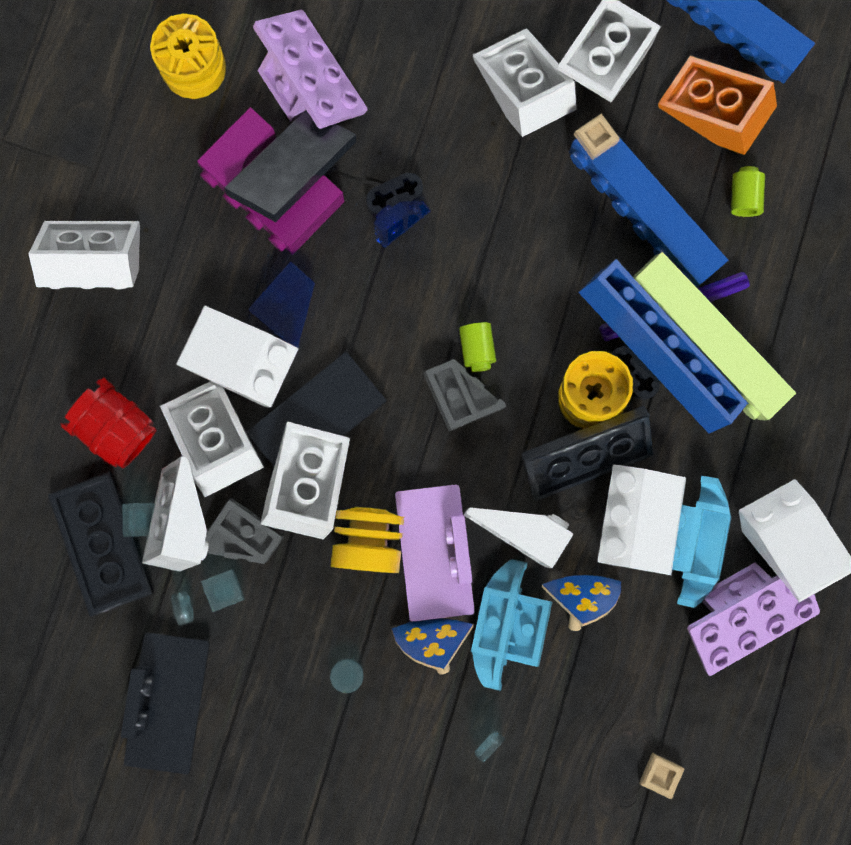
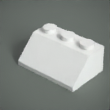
M44 221L29 252L36 287H49L51 289L63 287H81L83 289L113 287L114 289L133 287L139 271V221Z
M613 465L598 562L671 575L686 478L643 468Z

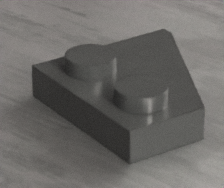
M455 359L426 370L423 373L449 432L507 407L503 400L495 398L484 388L485 385L476 377L470 376L466 369Z
M232 498L227 502L206 533L205 540L208 541V554L224 556V558L236 560L239 558L246 559L249 562L265 564L285 535L274 527L261 525L260 517Z

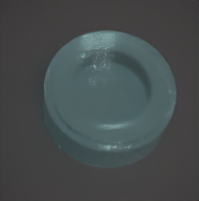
M187 592L173 593L171 595V602L178 624L181 626L193 622V607Z
M352 659L340 660L331 671V683L336 690L342 693L356 691L361 686L364 678L361 665Z
M494 730L475 750L474 755L483 763L501 745L505 738L497 730Z

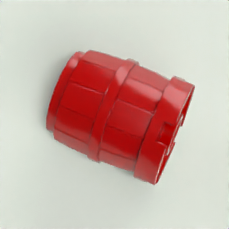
M102 378L96 382L101 386L95 392L88 388L65 415V418L70 422L61 423V427L71 436H76L93 454L98 455L112 466H120L123 469L146 447L154 436L156 428L153 427L154 422L138 408L136 403L129 401L122 394L115 391V386L105 378Z

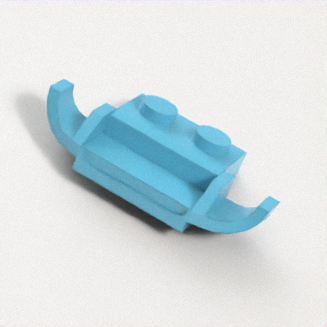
M701 476V492L699 501L696 502V507L682 505L672 570L683 572L682 578L684 579L677 604L693 608L709 595L718 580H720L731 521L728 500L719 479Z
M509 560L493 575L488 585L484 587L471 652L479 680L487 688L501 691L503 666L507 664V660L535 667L540 665L552 601L521 595L522 588H520L524 571L527 568V562Z

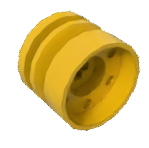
M183 13L170 16L158 25L152 34L150 50L156 67L171 91L181 97L190 99L206 97L216 91L225 78L226 63L216 34L208 22L196 15ZM189 48L190 51L183 53L184 49Z
M591 351L578 356L569 365L558 390V404L563 416L572 425L585 429L621 415L633 393V378L628 367L617 356L610 353ZM592 391L597 392L598 395L593 400L587 397Z
M355 507L343 511L336 510V519L350 520V527H335L334 532L348 536V543L333 545L331 567L399 573L401 551L387 547V540H397L403 537V533L388 532L389 524L404 525V517L395 515L387 510Z

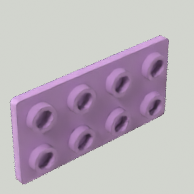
M303 10L255 21L253 29L268 50L258 72L290 122L296 120L305 110H307L316 126L320 129L365 114L367 111L366 105Z
M448 485L396 492L397 514L404 517V525H399V532L403 533V537L400 540L410 620L421 621L473 614L475 611L471 586L472 574L459 486Z
M753 563L716 584L709 595L703 600L705 606L712 613L692 623L687 629L705 671L711 676L820 613V609L814 594L799 602L778 575L771 578L759 565Z

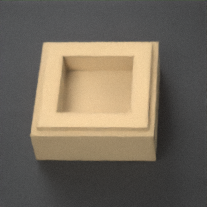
M602 113L574 133V136L592 160L616 145L620 140Z
M652 753L639 783L672 799L684 768Z

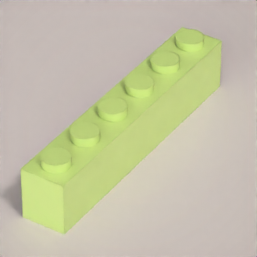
M663 252L655 255L633 276L641 287L748 402L743 411L751 419H771L796 394L785 380Z

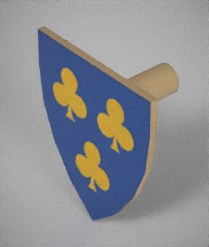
M579 575L542 584V588L570 614L569 629L579 631L581 626L599 620L616 606L621 594V581L601 576Z
M438 618L409 622L392 628L396 644L405 655L419 664L437 669L439 674H446L450 670L449 663L474 626L471 623Z

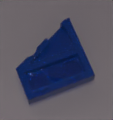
M423 201L399 202L393 208L391 205L386 206L376 215L377 220L374 222L376 240L383 248L387 247L431 212V210Z
M290 262L248 311L280 339L298 348L315 283Z

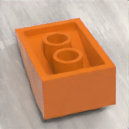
M690 56L659 101L658 107L716 145L745 155L777 107L774 82Z

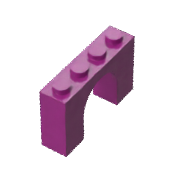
M250 107L197 161L203 171L200 176L212 188L218 185L225 192L224 187L276 139L274 129ZM324 175L277 222L226 195V192L222 195L235 209L241 206L248 213L246 219L257 230L263 227L271 234L268 239L277 249L282 252L286 248L292 255L344 203L343 192Z

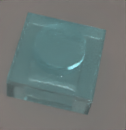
M155 503L122 504L123 537L148 536Z
M234 569L201 581L212 612L245 600Z

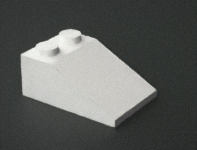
M602 0L559 63L557 70L612 102L649 51L661 26L618 0Z
M527 28L473 55L477 67L506 118L522 137L577 110L574 80L557 70L559 65L557 61Z
M204 306L176 365L262 406L271 407L299 348L269 333Z
M210 381L160 406L182 457L188 458L193 480L204 497L264 468L222 386Z
M287 422L268 488L261 525L324 539L333 530L350 438Z
M182 456L164 467L161 471L142 561L144 564L176 571H182L201 564V560L205 559L208 551V541L205 540L207 529L188 458Z
M796 479L739 510L742 532L799 602L851 574L850 554L816 502Z
M468 508L464 513V516L547 568H553L573 536V533L567 530L569 524L554 514L545 516L479 508Z

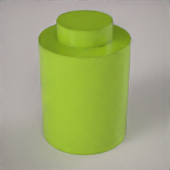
M742 167L739 169V172L733 174L731 213L733 215L752 217L764 213L765 174L759 172L757 167Z
M474 323L460 327L459 332L465 367H471L472 372L491 369L490 364L496 362L491 323Z

